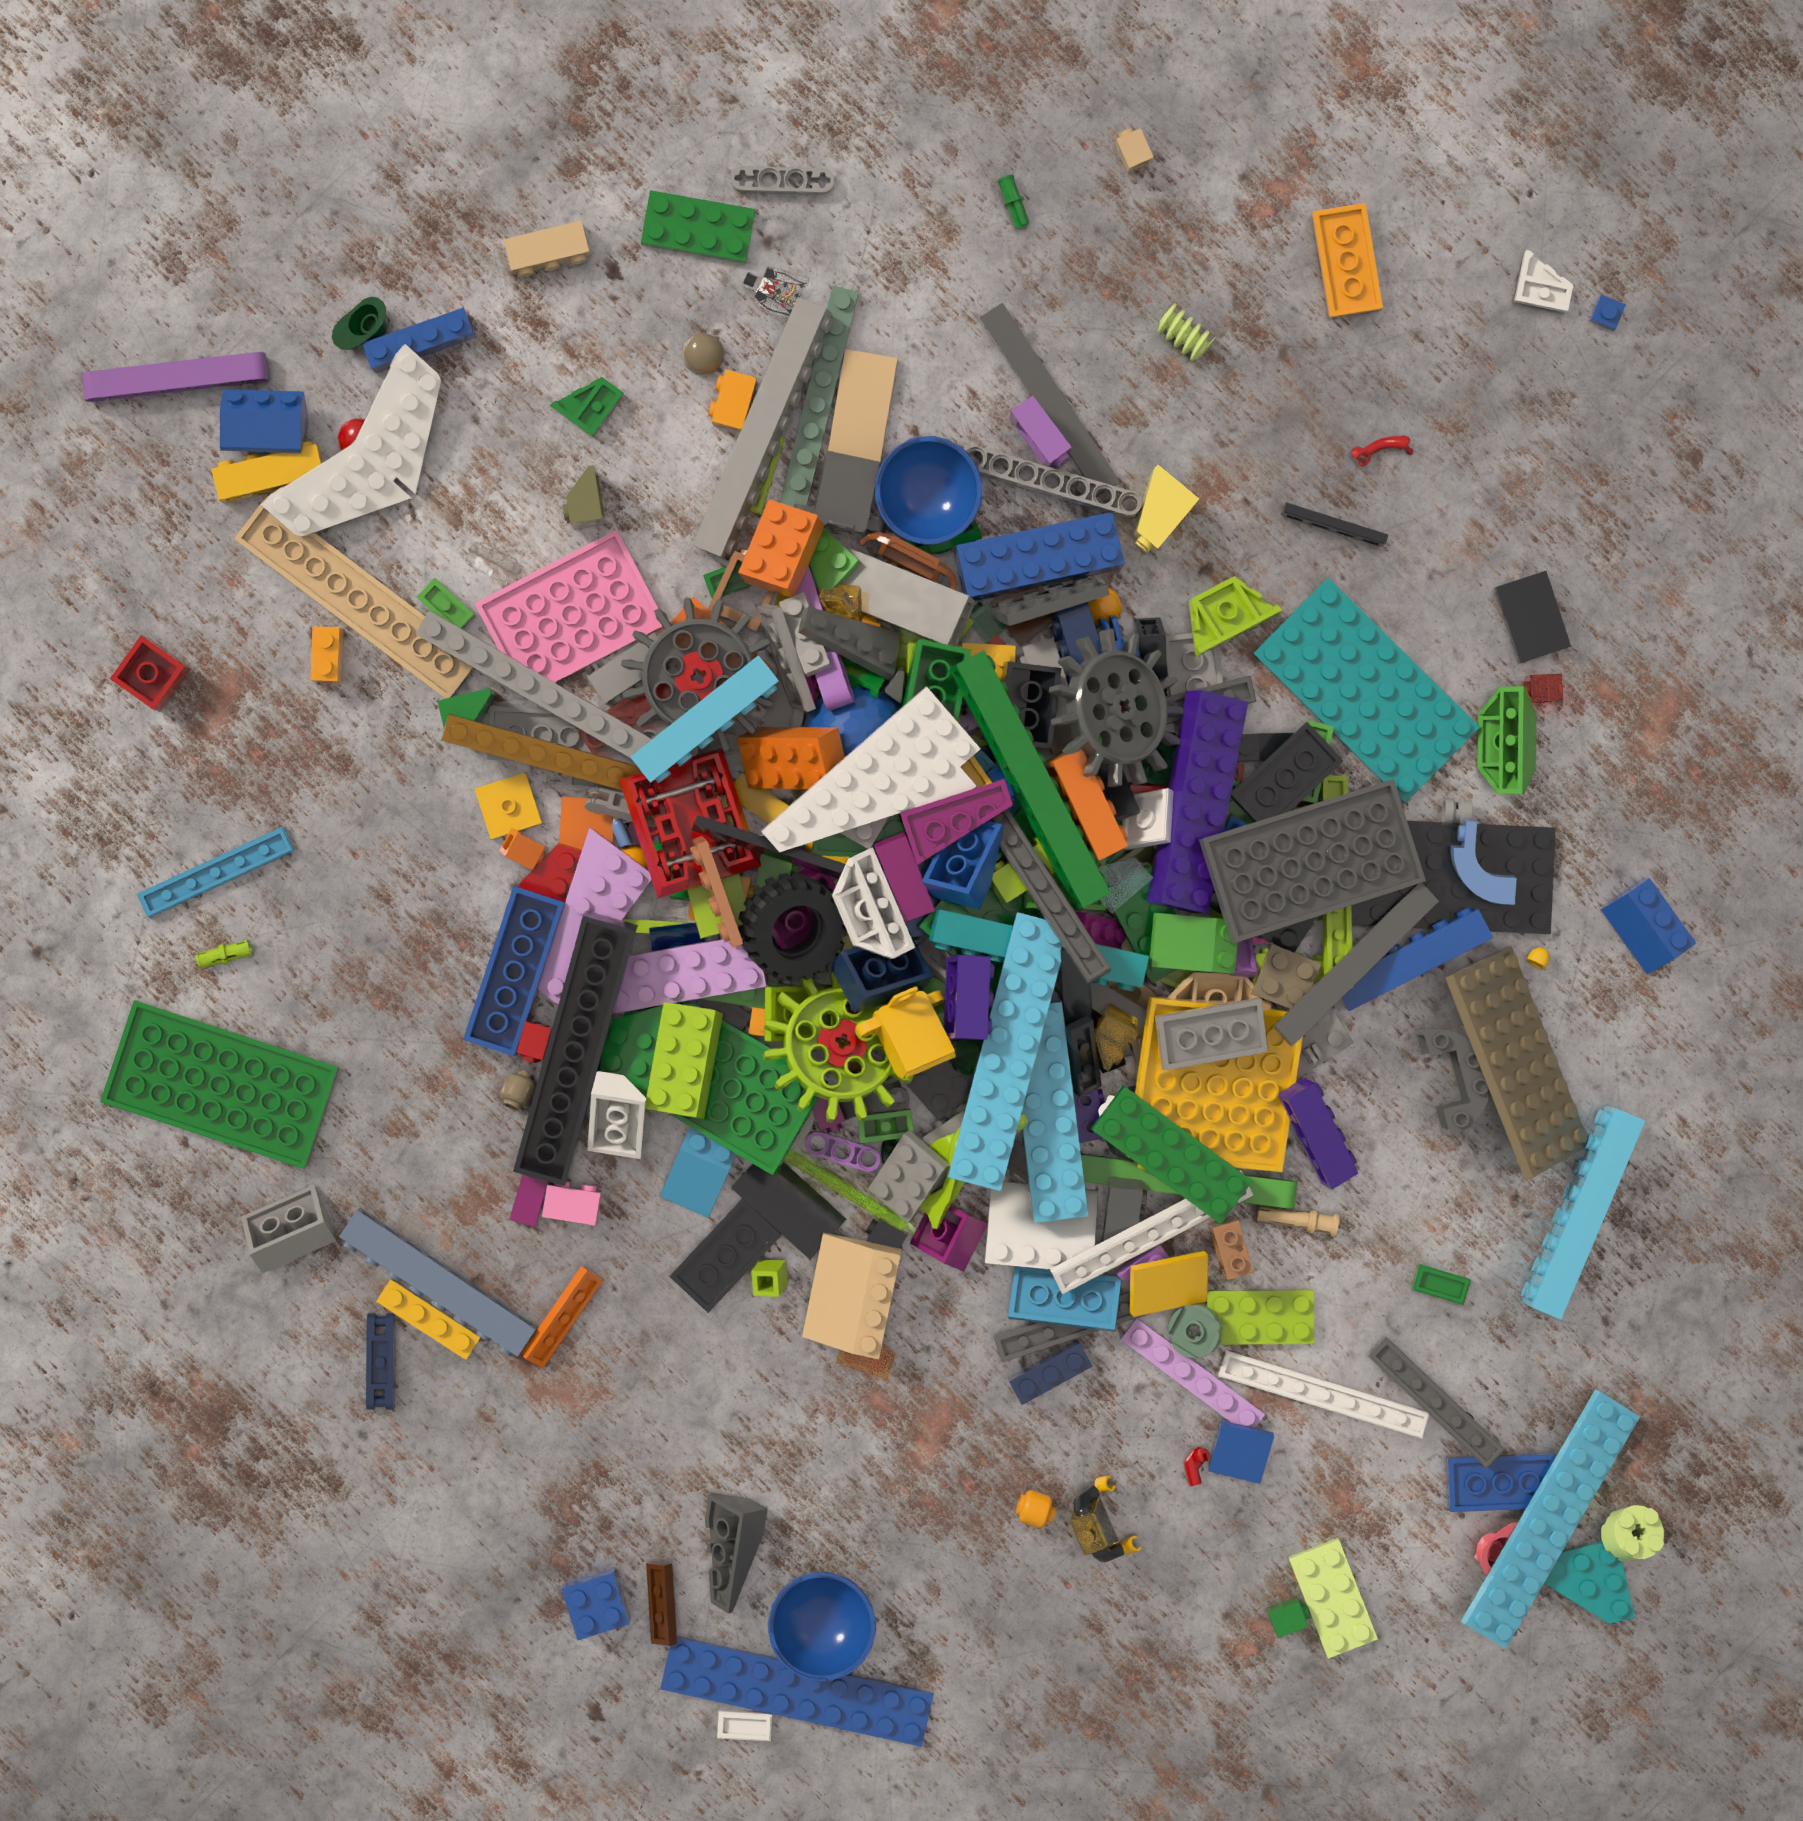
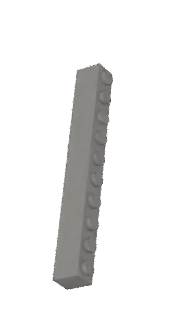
M797 297L693 542V546L727 561L734 551L737 550L738 536L741 531L745 530L748 524L749 517L747 515L751 506L753 507L757 503L759 498L758 489L761 482L767 479L770 471L768 466L772 457H775L779 451L781 435L787 431L790 425L791 418L789 416L793 407H797L800 402L801 388L811 376V365L814 358H817L822 350L821 341L824 334L828 333L831 329L833 314L827 308Z
M428 611L416 632V635L628 757L632 756L653 739L434 612Z

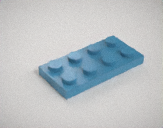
M1015 1266L1008 1318L1115 1332L1122 1280L1116 1276L1099 1275L1062 1294L1050 1269Z

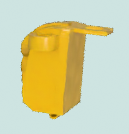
M916 986L893 996L887 1005L875 1011L871 1019L862 1022L856 1027L860 1038L874 1033L879 1037L893 1070L901 1079L911 1077L956 1057L955 1050L934 1010L935 1007L945 1002L941 990L926 994L923 991H918Z

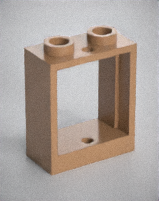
M742 549L740 553L734 551L708 607L710 612H712L716 600L721 599L737 562H743L747 553L746 550ZM768 591L762 604H771L775 593ZM723 605L722 618L737 624L739 618L745 615ZM757 614L755 619L751 618L746 629L755 633L758 632L762 624L759 614Z
M1229 1216L1225 1218L1222 1224H1219L1217 1221L1208 1222L1207 1226L1221 1274L1227 1280L1254 1273L1239 1220L1234 1216Z

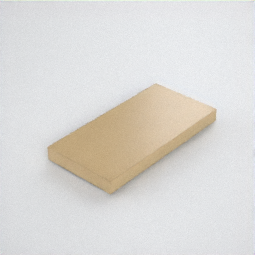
M845 349L828 451L881 461L898 358Z

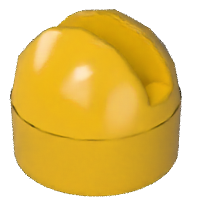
M1539 947L1530 952L1526 961L1538 969L1546 970L1550 961V955L1545 948Z

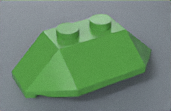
M1526 686L1498 687L1495 694L1478 714V725L1480 728L1478 729L1477 768L1497 794H1525L1536 769V713Z

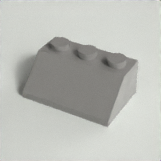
M315 1184L241 1216L249 1254L262 1273L336 1241L331 1219Z

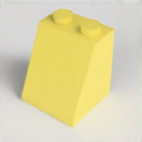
M1159 465L1154 468L1150 475L1133 536L1137 540L1136 546L1146 554L1149 551L1154 554L1199 500L1197 496Z

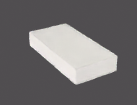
M719 1710L717 1738L771 1741L772 1714L753 1711Z

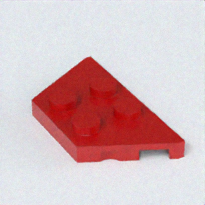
M558 843L520 882L519 887L566 902L582 850Z

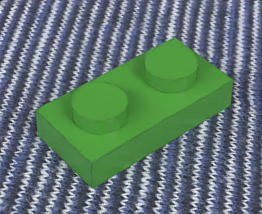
M436 578L417 596L432 612L460 628H463L475 616L471 610Z

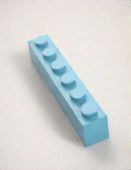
M758 655L630 756V758L650 783L654 779L657 783L661 782L671 774L668 768L675 763L681 766L692 757L689 752L697 745L700 749L704 748L714 740L711 734L716 730L720 729L723 733L735 723L732 719L735 715L741 712L744 716L756 707L753 701L762 695L766 699L778 688L775 684L779 680Z

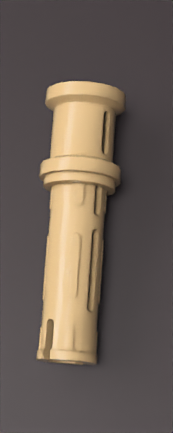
M1259 1205L1256 1221L1303 1228L1310 1234L1320 1232L1331 1234V1237L1336 1238L1340 1216L1339 1214H1334V1216L1319 1214L1317 1210L1306 1213Z

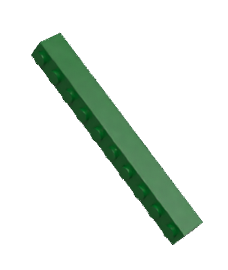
M982 651L949 670L1075 911L1083 909L1111 894L1108 889V879L1103 873L1099 872L1096 866L1097 859L1093 851L1087 849L1083 841L1084 834L1081 828L1074 824L1070 816L1072 812L1068 803L1064 800L1062 801L1058 793L1059 786L1056 780L1049 776L1045 768L1046 761L1043 755L1036 751L1031 732L1028 728H1024L1020 720L1021 713L1018 707L1011 703L1007 695L1008 688L1002 679L999 680L995 672L996 666L993 659L986 655L985 651Z

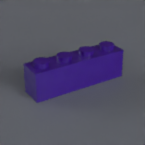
M1303 1078L1278 1093L1281 1103L1321 1184L1333 1190L1359 1174L1355 1167L1357 1163L1356 1158L1350 1150H1347L1344 1144L1346 1138L1333 1121L1335 1115L1322 1099L1324 1092L1317 1082L1314 1083Z

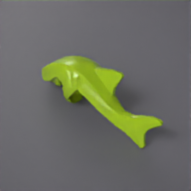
M1021 1113L1016 1133L1024 1129L1028 1124V1119L1023 1113ZM961 1125L956 1132L941 1137L929 1145L933 1151L950 1164L942 1185L931 1192L920 1211H924L928 1215L934 1229L940 1227L946 1212L957 1198L965 1183L964 1181L948 1177Z

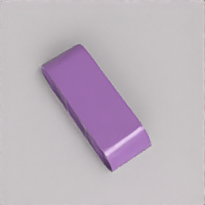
M812 1131L808 1134L805 1141L806 1150L810 1154L859 1170L874 1171L880 1164L881 1157L876 1148L827 1132ZM814 1136H821L825 1140L824 1148L821 1150L812 1149L810 1139ZM839 1144H846L850 1147L851 1153L848 1157L840 1158L836 1155L835 1149ZM863 1153H874L876 1162L872 1166L864 1165L861 1162Z

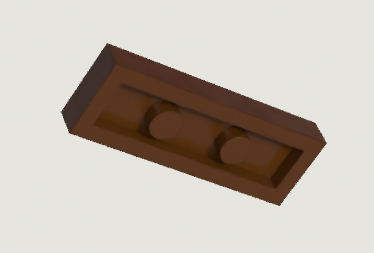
M646 1563L651 1644L675 1645L677 1644L672 1563Z

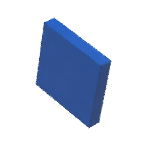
M1222 1420L1208 1471L1260 1484L1273 1443L1274 1433Z

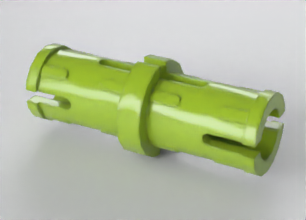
M248 939L230 945L220 944L218 948L196 953V961L200 970L222 963L227 965L230 964V961L253 956L252 947Z

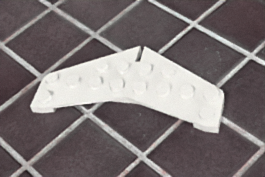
M404 344L395 354L388 374L356 440L350 446L298 479L270 494L261 505L295 535L305 536L411 499L393 481L397 477L416 494L441 384L438 373Z

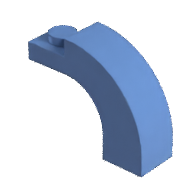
M1463 819V825L1458 826L1457 840L1462 842L1461 846L1451 845V859L1458 877L1473 893L1487 901L1515 905L1517 878L1513 875L1492 874L1481 868L1475 854L1477 821Z

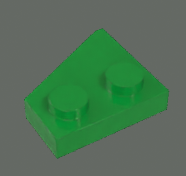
M600 377L584 388L573 391L572 394L561 400L552 402L550 406L593 437L624 393L603 377Z

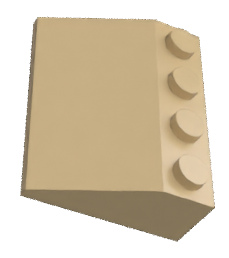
M823 1232L802 1337L851 1354L879 1359L902 1249Z

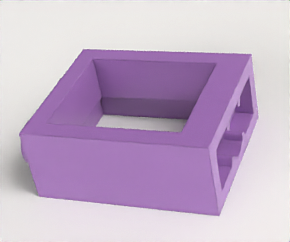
M1033 395L1011 411L1009 420L1044 466H1053L1055 469H1058L1068 461L1070 457L1069 452L1072 447Z

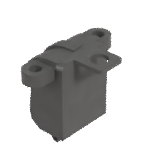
M827 450L822 463L814 507L794 504V508L818 515L824 526H829L834 530H847L865 534V531L885 533L887 527L885 522L869 519L880 462Z

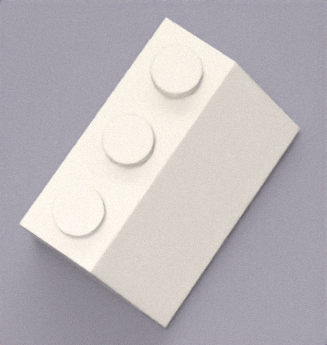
M600 1071L596 1073L591 1092L587 1151L641 1159L646 1098L624 1075Z

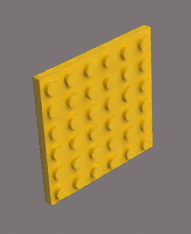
M1149 996L1135 1094L1233 1167L1283 1172L1290 1119L1278 1093L1296 1083L1302 1045L1301 1038L1293 1046H1290L1273 1028L1288 1011L1263 1008L1268 1052L1164 1071L1161 1069L1155 1016L1218 1004Z

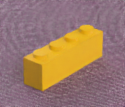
M308 441L303 442L301 453L270 452V455L260 457V454L245 456L244 461L234 463L233 460L220 462L217 468L211 469L218 499L222 503H227L276 491L323 463L320 447L317 444L312 445V442Z

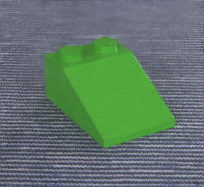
M1154 913L1149 967L1235 974L1238 942L1231 943L1224 919Z

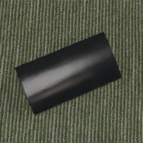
M784 1161L775 1176L752 1164L731 1187L809 1260L820 1250L823 1232L834 1234L846 1220L840 1212Z

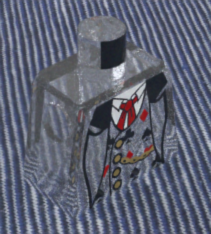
M767 266L763 277L748 272L742 286L756 292L752 300L754 306L786 326L797 297L803 299L810 283V278L806 275Z

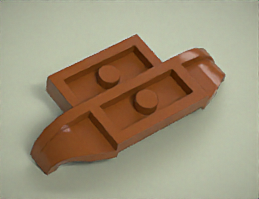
M881 532L870 533L859 542V545L863 547L869 541L879 542L882 545L878 554L887 560L886 563L933 582H936L941 574L950 581V588L956 589V576L950 567L940 562V559L893 535L890 536Z

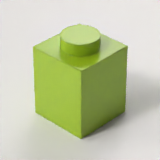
M760 1259L751 1271L753 1296L780 1297L788 1286L786 1260Z

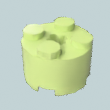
M1633 1505L1611 1512L1605 1524L1602 1525L1601 1539L1605 1549L1619 1558L1618 1560L1621 1562H1634L1649 1558L1660 1551L1664 1545V1528L1658 1513L1652 1508Z

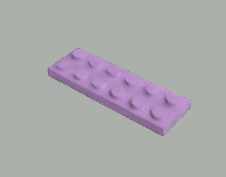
M723 939L634 954L629 957L614 1013L663 1005L664 1002L676 1003L767 987V975L747 956L748 953L743 949L742 945L732 947L728 942L724 943Z

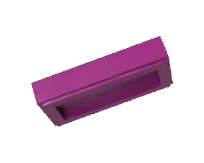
M522 1174L509 1220L536 1227L549 1182Z

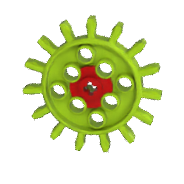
M832 970L830 974L832 988L818 991L813 979L805 980L801 978L802 986L809 995L807 999L799 1004L784 992L777 998V1001L793 1014L788 1024L776 1020H766L764 1029L784 1035V1048L770 1049L763 1054V1060L766 1061L786 1059L790 1072L777 1080L774 1085L777 1090L785 1088L792 1081L797 1080L806 1089V1093L799 1100L797 1110L802 1112L806 1109L814 1095L828 1100L826 1118L827 1122L833 1123L838 1114V1102L849 1101L853 1102L855 1114L859 1122L867 1118V1109L863 1097L873 1092L888 1108L892 1106L895 1100L883 1086L888 1076H892L901 1082L909 1084L914 1076L904 1079L899 1078L892 1068L879 1037L874 1033L870 1038H860L856 1030L859 1024L871 1019L875 1011L888 1003L861 1011L858 1014H850L846 1010V1004L849 1002ZM825 1014L832 1015L835 1018L836 1024L834 1026L825 1025L822 1021V1016ZM801 1026L809 1027L812 1031V1036L810 1038L801 1037L798 1028ZM839 1040L844 1041L843 1046L845 1047L843 1049L838 1048L839 1043L837 1042ZM811 1051H822L825 1060L822 1062L813 1060ZM871 1051H882L885 1060L882 1062L875 1061L871 1056ZM852 1061L857 1062L861 1066V1072L858 1074L851 1073L848 1070V1063ZM828 1073L835 1075L838 1081L837 1085L830 1086L826 1084L824 1075Z

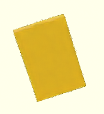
M1205 1251L1131 1266V1315L1136 1317L1207 1302L1208 1254Z

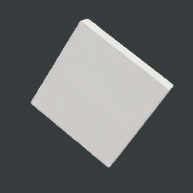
M1167 788L1134 794L1140 813L1122 820V826L1128 836V839L1125 840L1128 847L1124 848L1125 850L1171 842L1174 791Z

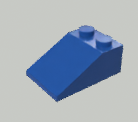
M987 821L935 853L922 880L931 896L979 910L991 885L1004 826Z

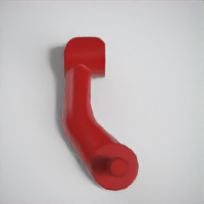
M1402 435L1378 439L1365 448L1357 446L1352 449L1351 455L1353 458L1358 459L1357 463L1359 465L1366 466L1371 460V455L1377 451L1388 448H1404L1408 455H1412L1414 450L1409 446L1410 438Z

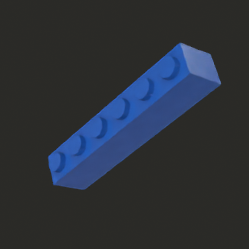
M1471 906L1456 913L1458 918L1450 922L1446 918L1432 925L1433 931L1425 935L1423 931H1420L1408 938L1410 942L1401 947L1399 943L1395 944L1342 997L1348 1011L1493 939L1494 937L1479 909L1472 910Z

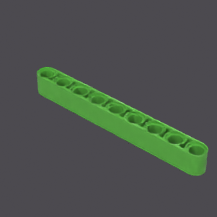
M1081 1154L1083 1177L1086 1183L1109 1185L1110 1177L1142 1180L1143 1190L1179 1194L1149 1171L1140 1170L1135 1161L1131 1163L1120 1158ZM1246 1175L1253 1181L1249 1186L1253 1196L1241 1201L1242 1203L1295 1208L1297 1181Z

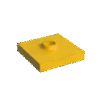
M526 772L475 788L491 840L508 835L511 828L521 831L542 824Z

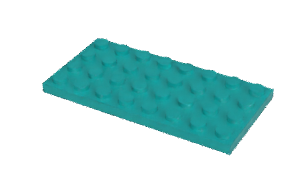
M1329 578L1253 653L1323 724L1334 726L1333 734L1380 781L1385 782L1394 779L1400 800L1403 803H1406L1480 728Z

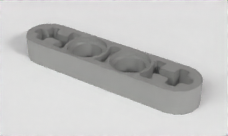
M740 166L733 170L730 177L733 188L741 193L825 195L833 190L835 184L832 172L824 168ZM740 173H745L746 178H754V173H758L757 181L759 187H753L754 181H746L745 186H740L739 181H736L735 178H739ZM767 173H772L777 177V183L772 187L764 186L761 181L762 177ZM807 174H812L811 180H820V175H825L826 180H830V183H826L825 188H820L819 183H811L812 188H807ZM791 175H801L804 179L802 186L799 188L791 187L788 183Z

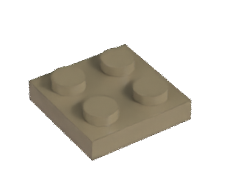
M1270 944L1251 995L1290 1010L1313 987L1321 963Z

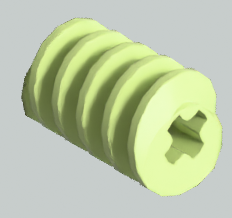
M1174 303L1159 321L1157 333L1162 334L1168 331L1165 339L1170 341L1176 338L1173 345L1175 348L1184 344L1182 353L1185 355L1192 351L1190 360L1193 362L1206 352L1216 337L1208 341L1207 338L1210 332L1207 330L1200 334V323L1191 327L1193 318L1189 317L1183 320L1185 311L1181 310L1175 313L1177 304Z

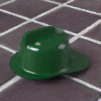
M378 297L365 298L344 315L332 330L334 345L339 349L350 350L355 349L364 342L384 336L390 319L386 316L384 302Z

